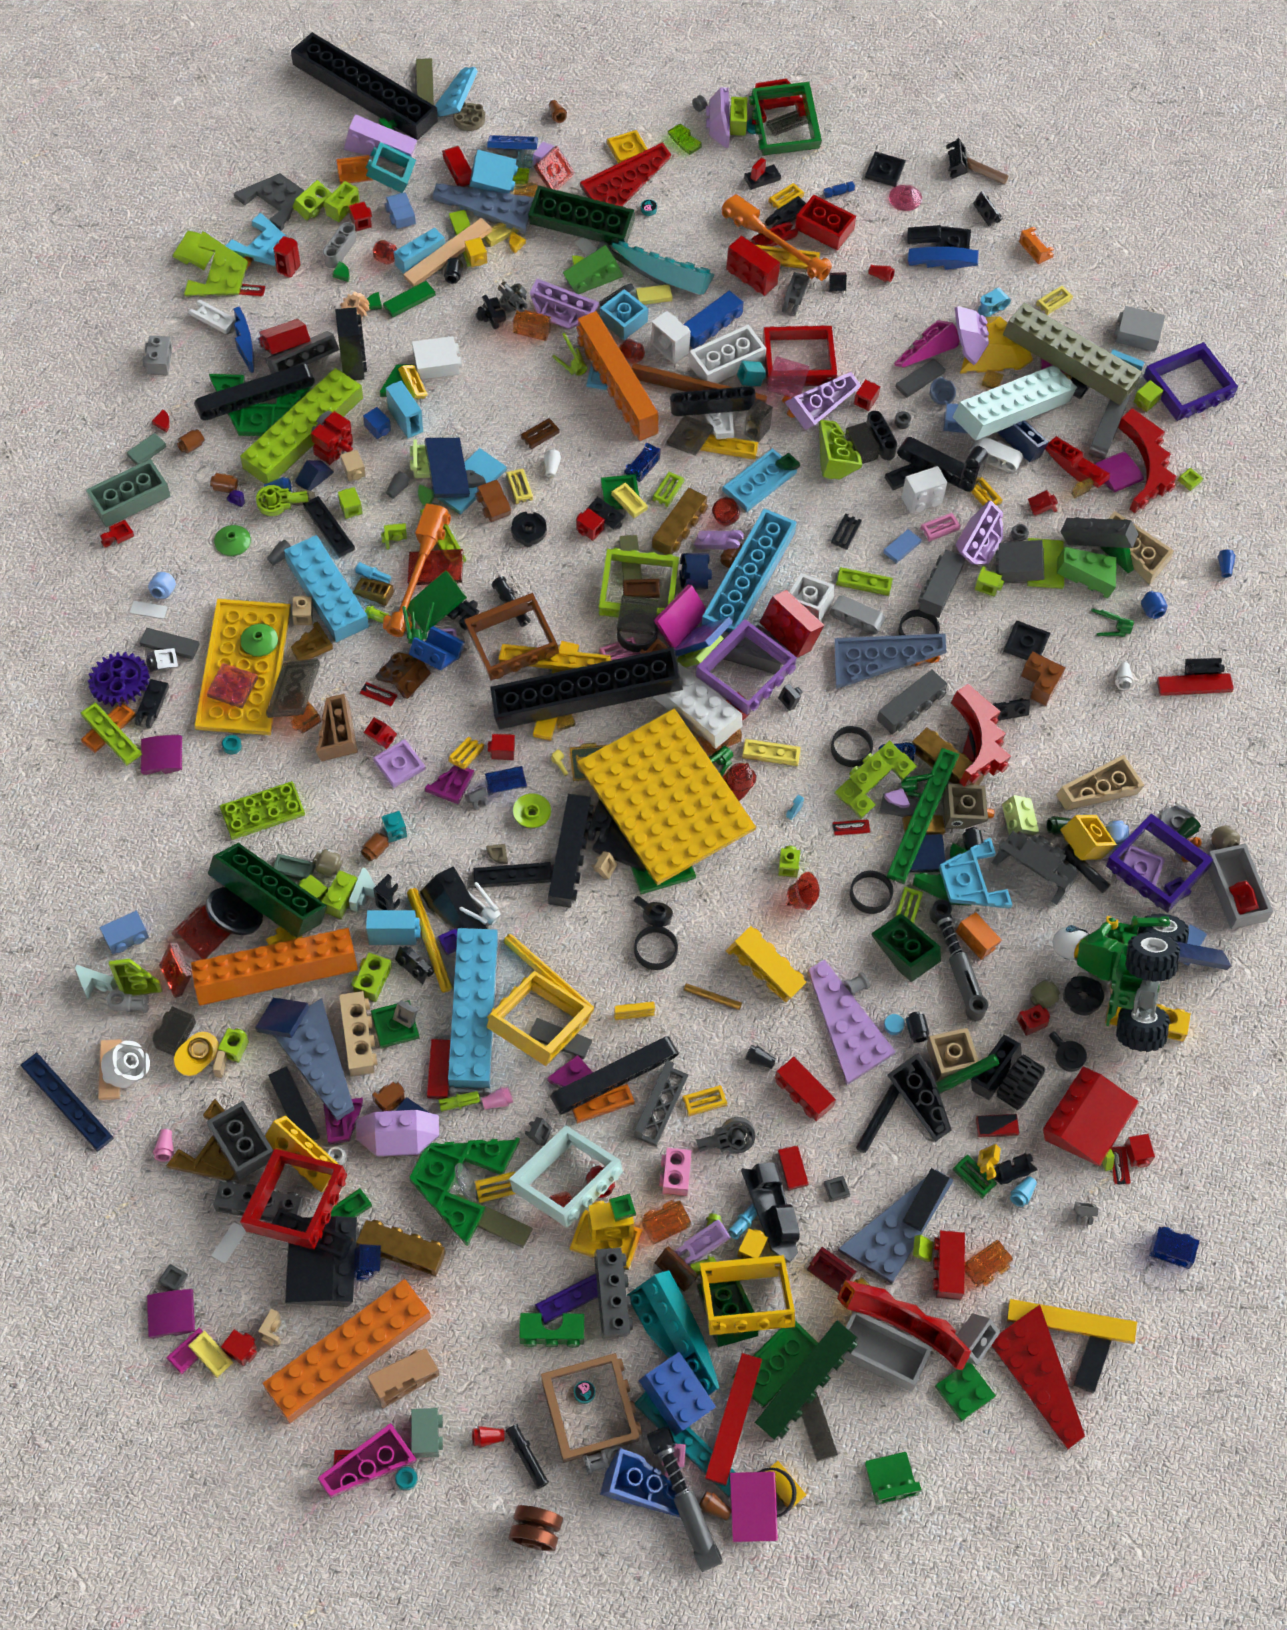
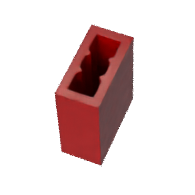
M298 318L259 331L260 337H258L260 346L264 347L265 351L271 354L311 341L306 324Z

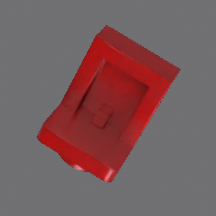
M1048 490L1028 498L1032 513L1035 516L1049 509H1052L1054 512L1058 511L1056 507L1058 501L1055 495H1051Z
M1247 881L1237 882L1229 887V892L1234 897L1236 908L1240 915L1259 908L1254 890Z

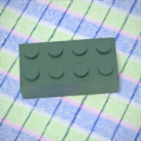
M151 459L86 489L89 502L105 527L171 497L167 482Z

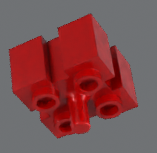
M333 411L325 419L323 425L319 424L311 432L312 442L315 443L313 445L314 455L331 465L340 458L341 451L351 452L353 450L351 447L353 444L351 422L336 411Z

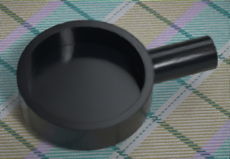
M640 896L635 897L634 902L644 909L643 919L645 922L656 927H664L671 923L673 911L668 905L661 902L648 903Z
M1055 1031L1050 1033V1039L1058 1047L1055 1055L1057 1064L1065 1071L1075 1072L1080 1070L1087 1059L1084 1047L1075 1041L1064 1042Z

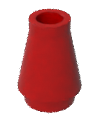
M872 264L868 271V274L884 282H891L895 273V269L891 268V266Z
M477 1426V1428L472 1429L473 1446L482 1448L498 1442H504L505 1440L503 1428Z

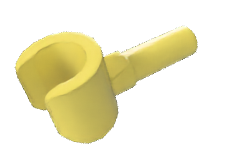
M557 749L552 753L551 761L559 766L564 776H567L568 772L561 762L564 755Z

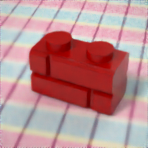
M283 236L273 248L276 269L278 273L291 278L301 266L298 243L293 238Z

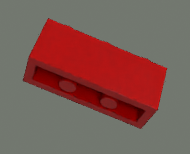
M792 1057L776 1071L775 1081L777 1085L789 1093L793 1102L799 1103L804 1108L803 1110L809 1118H813L817 1122L834 1107L836 1099L795 1057Z
M940 1230L938 1236L934 1237L933 1249L937 1250V1257L933 1259V1270H936V1278H933V1291H936V1298L961 1300L964 1295L965 1232Z

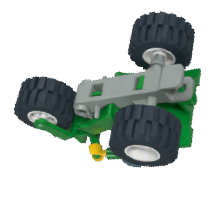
M1159 913L1147 915L1144 918H1137V916L1133 915L1130 925L1119 923L1118 919L1107 916L1106 922L1091 934L1074 925H1069L1056 932L1052 943L1055 952L1064 959L1075 960L1082 969L1101 980L1112 982L1111 989H1113V992L1110 996L1106 1026H1109L1111 1019L1116 1015L1118 1007H1121L1116 1029L1118 1041L1123 1046L1140 1052H1151L1152 1050L1156 1051L1159 1048H1163L1167 1042L1170 1019L1168 1014L1157 1006V999L1161 981L1169 980L1172 976L1176 975L1180 955V946H1178L1177 942H1188L1189 926L1185 924V921L1180 920L1176 916Z

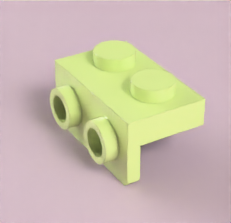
M413 439V446H410V457H413V460H410V471H414V478H430L425 445H417V439Z
M1014 795L1002 803L1009 836L1012 831L1015 833L1020 831L1023 834L1029 835L1039 833L1030 798Z

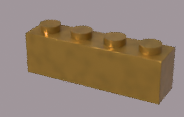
M688 487L653 536L652 548L665 555L677 552L682 540H686L689 536L692 526L695 527L697 525L699 516L706 512L708 508L707 496Z
M926 727L912 741L910 751L932 768L941 748L958 753L959 758L949 781L952 784H960L959 781L965 770L973 762L965 754L958 752L951 743L939 737L937 732ZM984 775L980 776L977 782L974 784L970 783L969 785H979L983 781Z
M366 1220L356 1242L359 1250L433 1276H437L445 1256V1247L440 1242L434 1240L428 1242L423 1240V1237L418 1234L412 1233L409 1235L403 1233L402 1229L394 1226L392 1228L386 1227L378 1220Z

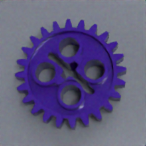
M117 652L115 657L109 654V659L102 657L104 662H96L98 667L91 668L93 673H89L90 679L88 683L90 686L88 687L93 697L97 698L98 702L103 701L104 705L110 703L111 707H113L115 703H118L119 707H121L122 702L128 705L130 699L135 702V696L141 697L140 691H146L144 685H149V670L144 660L141 661L140 657H135L133 653L128 656L127 652H124L120 656L119 652Z

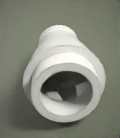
M547 450L546 454H544L545 476L549 478L556 476L561 460L560 452L556 450Z
M1122 662L1119 664L1115 684L1120 690H1128L1132 687L1134 680L1130 665Z

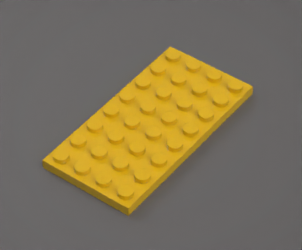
M217 599L196 714L195 730L271 735L291 604ZM255 624H266L272 627L278 636V644L274 651L261 657L247 654L243 650L240 640L242 633L248 627Z

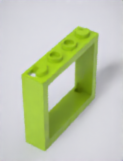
M619 548L607 549L599 602V615L624 618L630 614H643L654 620L665 608L606 602L611 561L671 567L669 605L675 599L679 557L672 554L659 555L654 552L641 553L636 550L624 551Z

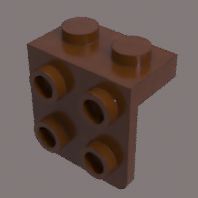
M397 652L380 668L375 677L379 681L394 684L402 697L408 699L431 672L423 661L409 654Z

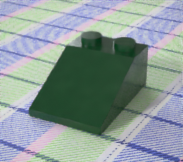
M902 913L872 932V937L890 961L910 982H913L941 962V947Z
M740 1280L709 1283L714 1317L755 1313ZM697 1284V1290L706 1315L702 1284ZM758 1331L713 1335L717 1346L722 1347L757 1337Z

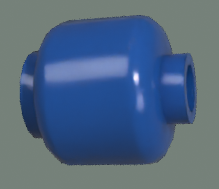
M1149 591L1141 600V606L1147 617L1158 619L1165 615L1168 605L1162 593Z

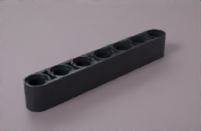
M301 364L199 397L195 400L194 406L201 420H210L308 388L314 384L315 379L309 366Z
M665 1036L558 1089L550 1095V1098L559 1114H565L665 1064L666 1060L671 1061L679 1055V1052L671 1038Z

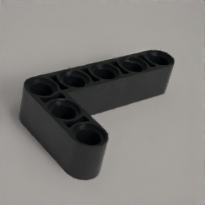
M907 437L897 450V454L901 459L923 470L938 466L948 483L967 492L973 491L981 479L988 457V452L985 448L975 446L964 464L912 437Z

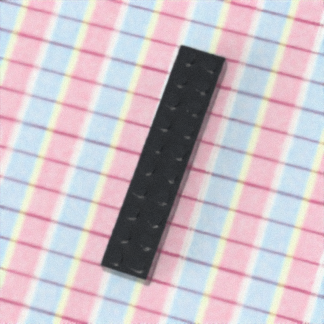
M313 32L291 50L294 66L379 118H385L388 122L394 120L397 124V129L416 140L438 122L436 106Z
M670 647L491 686L490 690L494 718L500 730L681 691L683 687L675 649Z

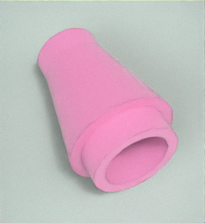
M501 1087L482 1098V1103L486 1110L509 1106L510 1103H513L509 1088Z
M169 1129L160 1130L153 1150L154 1158L158 1161H170L174 1155L172 1131Z

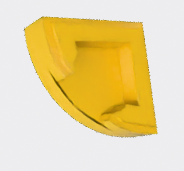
M512 232L509 237V246L516 253L526 244V239Z

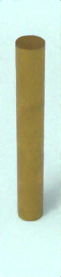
M688 983L685 984L684 991L737 1010L741 1009L742 1002Z

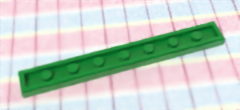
M941 748L931 771L935 776L927 780L886 878L905 884L959 758L958 753Z

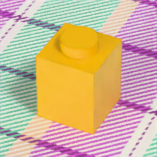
M481 237L464 241L465 253L471 267L486 264L487 251Z
M748 1229L738 1250L737 1257L741 1259L760 1257L768 1237L760 1230Z

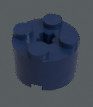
M709 553L681 554L679 564H682V568L679 570L681 588L684 589L687 585H692L695 590L708 589V580L712 579V570L708 569Z

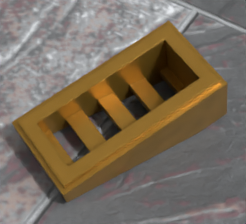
M360 578L353 594L387 606L394 593V586L384 582ZM363 584L366 585L364 590H360Z

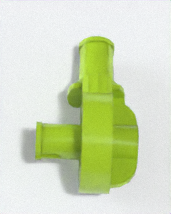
M276 485L265 486L256 495L257 507L266 516L280 515L284 510L291 509V505L294 503L309 502L307 491L291 493L288 488L282 489Z

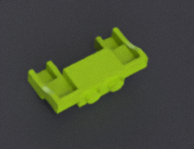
M890 740L874 755L868 754L863 759L864 764L860 768L856 766L849 773V779L834 792L860 819L876 805L866 794L891 770L903 781L917 767Z

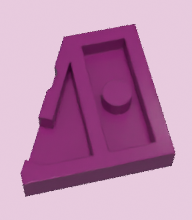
M455 765L447 773L440 775L437 781L431 785H426L425 792L459 805L474 776V770L467 767L464 770Z
M577 1055L550 1075L547 1081L564 1087L593 1072Z
M363 1097L352 1099L354 1111L338 1121L323 1104L329 1145L350 1142L356 1125V1119L359 1117L364 1103Z

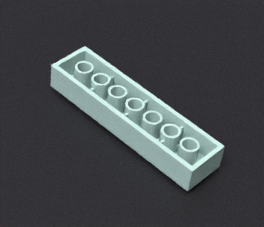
M1052 365L961 401L953 418L976 441L1013 424L1069 403L1077 387L1059 368Z

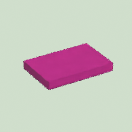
M687 585L653 621L668 645L675 649L702 621L706 607L693 586Z
M775 1471L730 1473L733 1542L778 1541Z

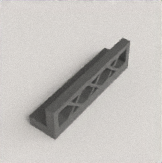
M666 1060L634 1130V1138L656 1147L688 1078V1074L674 1069V1063ZM671 1074L682 1078L680 1084L671 1086L669 1081ZM671 1091L673 1100L664 1104L661 1098L662 1094ZM663 1109L665 1118L655 1121L654 1112ZM655 1126L657 1131L655 1140L644 1135L646 1129Z

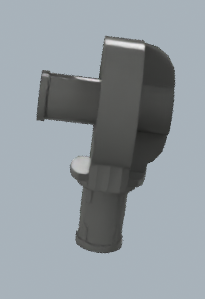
M502 282L501 284L505 289L500 285L498 286V290L503 294L499 301L505 311H515L513 308L515 307L519 312H524L523 308L527 309V304L522 298L526 300V289L520 283L510 287L507 282Z
M732 1117L726 1120L722 1127L715 1128L714 1135L696 1139L699 1152L717 1147L720 1148L721 1152L743 1153L749 1150L755 1142L754 1127L746 1118Z

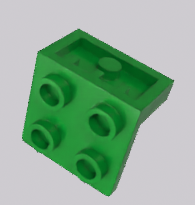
M907 1452L871 1459L865 1462L876 1505L918 1496L921 1492L920 1482H915Z

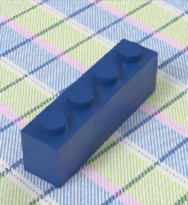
M729 290L683 325L687 326L691 331L690 346L695 349L699 345H703L707 339L715 336L719 330L727 327L735 318H739L743 313L744 302Z

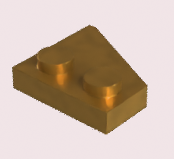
M318 621L313 624L314 628L309 633L305 632L300 640L291 646V650L299 664L333 649L332 643Z

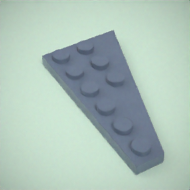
M436 183L433 192L434 200L450 206L457 205L460 207V210H470L478 217L494 223L501 222L506 224V227L509 229L514 227L519 229L520 233H526L529 222L528 214L534 197Z
M946 634L834 638L836 689L945 654Z
M321 998L309 1006L310 1008L292 1038L273 1036L338 1121L354 1111V1106Z
M949 1177V1181L921 1232L902 1221L925 1179L842 1245L838 1251L893 1284L913 1250L915 1235H922L954 1180Z

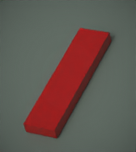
M1230 673L1163 676L1157 678L1160 696L1227 693L1234 690Z

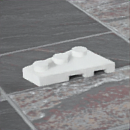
M733 412L703 414L716 439L734 438Z

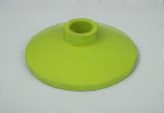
M535 793L525 794L515 802L513 815L521 826L538 828L546 824L550 819L551 805L542 795Z

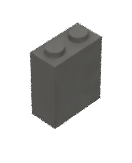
M1042 540L999 543V550L995 551L996 561H999V565H996V573L1002 576L1001 580L1004 583L1044 580V548Z

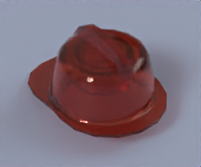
M748 763L734 764L722 777L738 801L746 796L756 782V774L749 767Z
M804 872L794 884L789 886L787 889V906L792 905L795 909L805 910L812 908L818 900L820 893L819 883L812 873Z

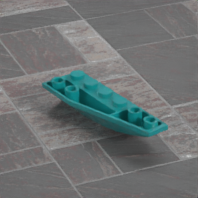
M623 241L612 244V247L624 258L647 274L667 284L699 295L705 294L715 275L710 273L708 268H695L693 263H680L670 257L659 256L660 254L652 251L648 253L641 247H629V244Z
M670 1271L653 1275L626 1296H630L631 1305L646 1333L669 1359L680 1352L707 1394L710 1395L718 1390L720 1387L704 1338L690 1307Z

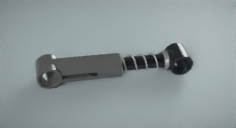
M939 899L933 904L930 919L942 930L941 935L945 938L944 943L948 946L947 951L951 954L949 963L966 1006V1015L973 1021H979L985 1016L988 1009V1001L982 995L967 953L962 952L963 949L960 948V941L957 940V933L954 932V925H952V906L947 900ZM938 910H941V911H943L945 914H940V913H938L937 911H938ZM973 1006H978L981 1010H975Z
M666 1425L648 1433L647 1438L650 1447L655 1455L658 1454L660 1461H663L664 1470L667 1471L669 1476L668 1480L672 1483L671 1489L676 1493V1498L673 1500L693 1547L694 1556L700 1570L704 1572L722 1564L723 1560L720 1551L713 1541L695 1493L688 1490L689 1486L686 1485L684 1480L686 1477H683L681 1473L682 1468L677 1463L678 1458H675L674 1447L676 1444L669 1427Z

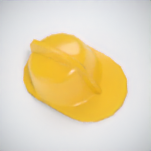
M204 1031L192 1035L175 1052L174 1065L181 1074L187 1076L196 1075L201 1072L216 1057L219 1047L217 1039L211 1033Z

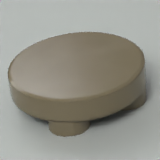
M464 102L461 111L453 114L455 126L464 131H474L481 128L485 123L483 106L481 104Z

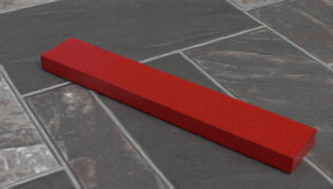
M741 1353L705 1480L724 1486L727 1484L762 1362L760 1358Z

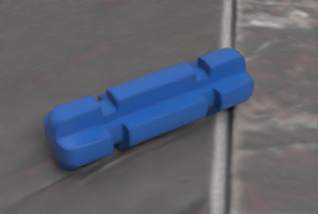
M853 181L846 182V184L842 183L832 186V188H824L823 194L825 198H829L832 195L837 196L847 193L846 191L851 192L855 190V184Z

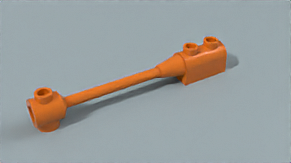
M735 194L724 202L722 206L724 218H732L737 227L743 226L746 229L765 235L808 265L807 274L810 278L816 277L820 281L827 278L832 268L829 259L823 258L820 260L818 257H815L811 260L775 235L759 220L760 210L739 195Z
M426 503L415 532L418 542L421 543L417 563L399 611L392 612L391 616L386 615L383 620V629L392 636L402 637L404 635L406 626L402 607L405 606L407 610L426 558L438 543V540H444L445 529L443 527L444 524H450L451 515L442 506Z

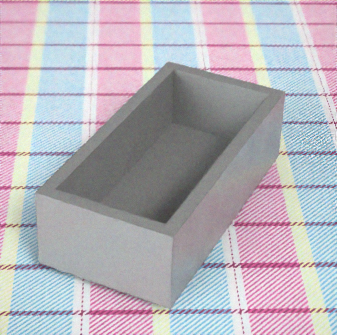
M1241 844L1210 851L1208 855L1213 858V861L1208 869V873L1230 928L1235 929L1267 922L1273 913V909L1247 845ZM1247 881L1254 890L1259 908L1240 915L1237 911L1234 897L1229 892V887L1237 882Z
M853 1311L846 1328L858 1337L856 1341L858 1346L851 1354L847 1352L843 1358L912 1392L932 1347L863 1313Z

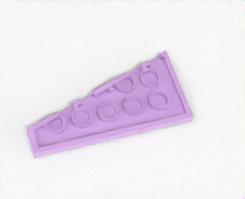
M825 959L810 968L808 974L814 992L817 995L819 1007L823 1013L825 1024L847 1086L895 1055L896 1051Z

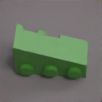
M606 245L563 272L567 282L576 294L584 293L624 277Z
M1064 547L1057 558V574L1075 583L1080 582L1088 586L1087 589L1091 591L1096 590L1104 594L1103 597L1108 599L1116 588V557Z

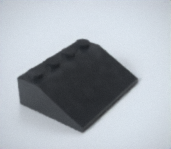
M331 1216L330 1221L325 1224V1227L354 1239L345 1259L317 1247L310 1249L288 1243L286 1304L349 1307L353 1303L357 1217ZM303 1217V1218H306V1219H308V1220L311 1221L313 1217Z

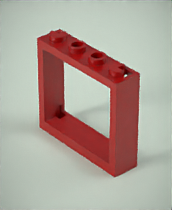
M832 326L764 327L762 339L764 346L767 348L765 357L767 387L820 386L837 378ZM827 339L830 370L773 371L771 340Z
M274 1148L240 1223L246 1232L315 1249L318 1240L322 1239V1231L325 1224L330 1221L331 1211L339 1201V1193L342 1187L346 1185L347 1173L343 1165ZM285 1164L332 1175L306 1233L259 1221Z

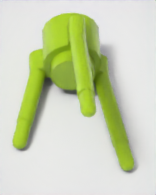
M563 333L562 335L574 356L570 363L571 367L557 356L552 355V357L566 368L571 375L581 376L586 373L588 367L579 348H576L575 352L567 335Z

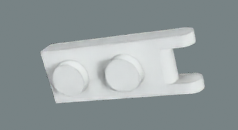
M202 300L196 302L200 307L197 311L193 309L188 311L194 318L224 334H227L234 326V323H236L234 317Z

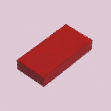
M798 1145L779 1149L778 1156L788 1190L808 1186L809 1183Z

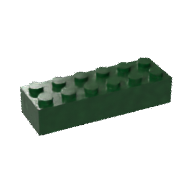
M540 185L537 187L528 214L531 225L597 242L605 241L609 245L619 243V241L627 243L635 221L634 209Z
M236 843L212 857L208 871L209 876L294 937L298 938L322 923L327 908L326 904L240 843Z

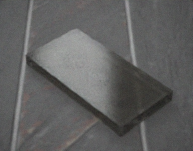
M318 659L283 662L266 711L268 718L304 714L320 666Z

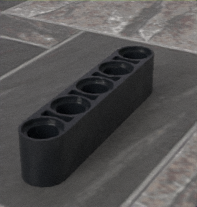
M749 386L678 392L670 396V408L674 416L746 411L756 407L755 389Z

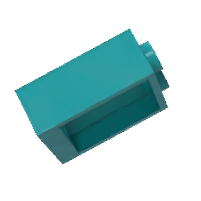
M380 142L378 147H374L370 156L373 158L372 160L369 159L366 165V169H368L366 176L403 193L410 179L416 159ZM379 156L403 167L402 177L377 166L376 163Z

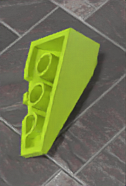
M829 420L819 421L822 476L828 479H842L862 468L863 464L859 452L853 450V444L845 439V433L837 422Z
M131 959L109 961V966L117 986L124 994L137 996L163 992L160 981Z

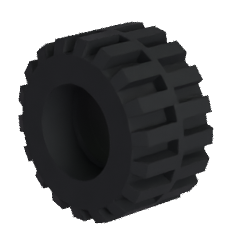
M1021 1055L1001 1083L996 1097L1016 1110L1021 1109L1041 1080L1045 1067L1028 1056Z

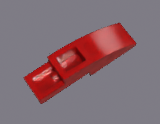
M1057 436L1045 448L1057 464L1084 485L1089 482L1099 488L1110 479V473L1083 458L1082 451Z

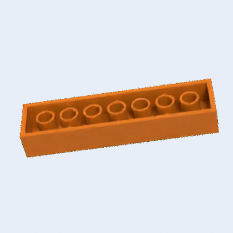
M597 311L578 318V326H576L579 335L577 337L578 344L585 349L584 352L587 359L593 361L592 366L595 372L598 371L601 374L599 376L602 384L608 385V394L615 399V405L618 410L622 411L625 422L630 424L632 434L637 436L639 441L658 434V411Z
M349 928L191 962L194 988L199 1006L358 971Z
M403 1279L262 1384L290 1424L431 1319L430 1311L406 1279Z

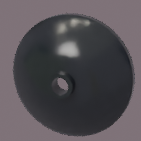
M226 887L215 889L206 900V911L210 919L220 929L235 935L252 934L259 929L263 922L262 913Z

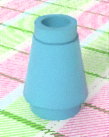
M1027 1176L1011 1191L1010 1200L1018 1207L1027 1205L1037 1185L1036 1180Z

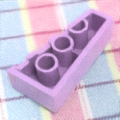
M355 114L348 130L344 150L370 156L373 148H377L379 143L382 142L412 157L417 143L416 139Z
M852 372L797 395L785 403L802 427L807 430L816 425L861 385Z

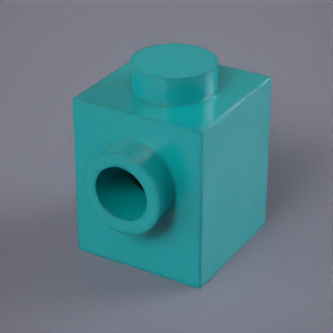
M742 361L737 377L742 385L761 387L766 377V371L761 362Z
M400 810L381 816L382 826L389 843L407 837L406 826Z

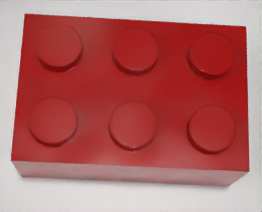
M813 194L797 214L795 229L838 251L854 231L856 215Z
M742 235L728 247L726 270L730 274L735 275L743 283L748 284L756 292L764 296L778 285L780 261Z
M787 590L772 596L759 622L797 658L812 650L825 626Z

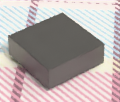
M844 1176L826 1180L823 1183L830 1202L844 1199L851 1195Z
M169 1264L158 1283L171 1291L180 1290L188 1278V1274Z

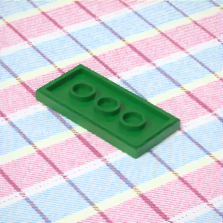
M796 1320L795 1327L780 1328L753 1355L762 1359L752 1393V1398L762 1408L778 1394L818 1344Z

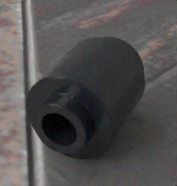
M450 258L446 262L444 277L445 281L450 284H456L461 278L463 263L458 258Z
M975 827L966 829V832L962 834L964 847L967 851L971 847L983 843L981 830Z
M920 1012L910 1013L909 1017L906 1018L910 1038L913 1039L914 1043L928 1040L930 1032L925 1014H920Z

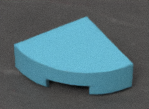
M797 795L793 800L794 805L787 811L786 817L790 820L803 807L804 798Z

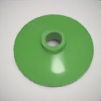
M228 525L216 533L214 543L216 549L221 554L237 556L249 548L251 537L245 528L238 525Z
M255 624L248 627L242 633L240 641L243 650L247 654L261 657L274 651L278 644V636L272 627L266 624Z

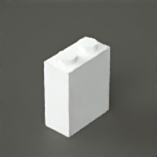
M453 336L412 342L415 366L420 379L459 374V367H462L461 357H457L459 346L458 343L454 342Z

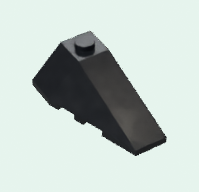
M454 866L436 874L420 891L428 908L433 913L438 914L446 924L451 925L454 929L456 928L457 931L458 928L487 929L486 925L481 921L460 911L459 908L463 907L480 916Z
M917 1053L887 1075L935 1142L952 1131L932 1071L920 1053Z

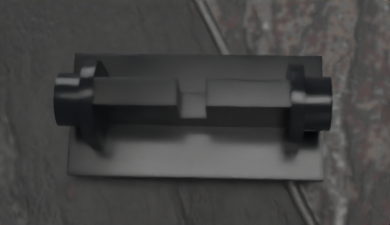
M981 191L973 205L990 227L993 222L999 223L1002 220V215L993 208L994 205L989 200V196L984 195Z
M597 496L588 508L605 519L604 523L613 530L616 528L620 529L622 527L621 521L625 516Z
M1222 658L1185 659L1184 675L1221 674V672L1225 671V667L1222 665Z
M1020 698L1009 701V703H993L1001 711L997 719L1000 721L1028 716L1030 699Z
M400 946L395 960L423 985L426 977H431L434 974L433 967L424 959L418 962L417 960L420 959V956L411 947L404 946L402 948Z
M1024 1153L1013 1158L1014 1165L1011 1164L1010 1160L996 1164L994 1167L996 1177L994 1179L1000 1185L1008 1184L1012 1180L1028 1176L1038 1169L1031 1163L1033 1161L1032 1155Z

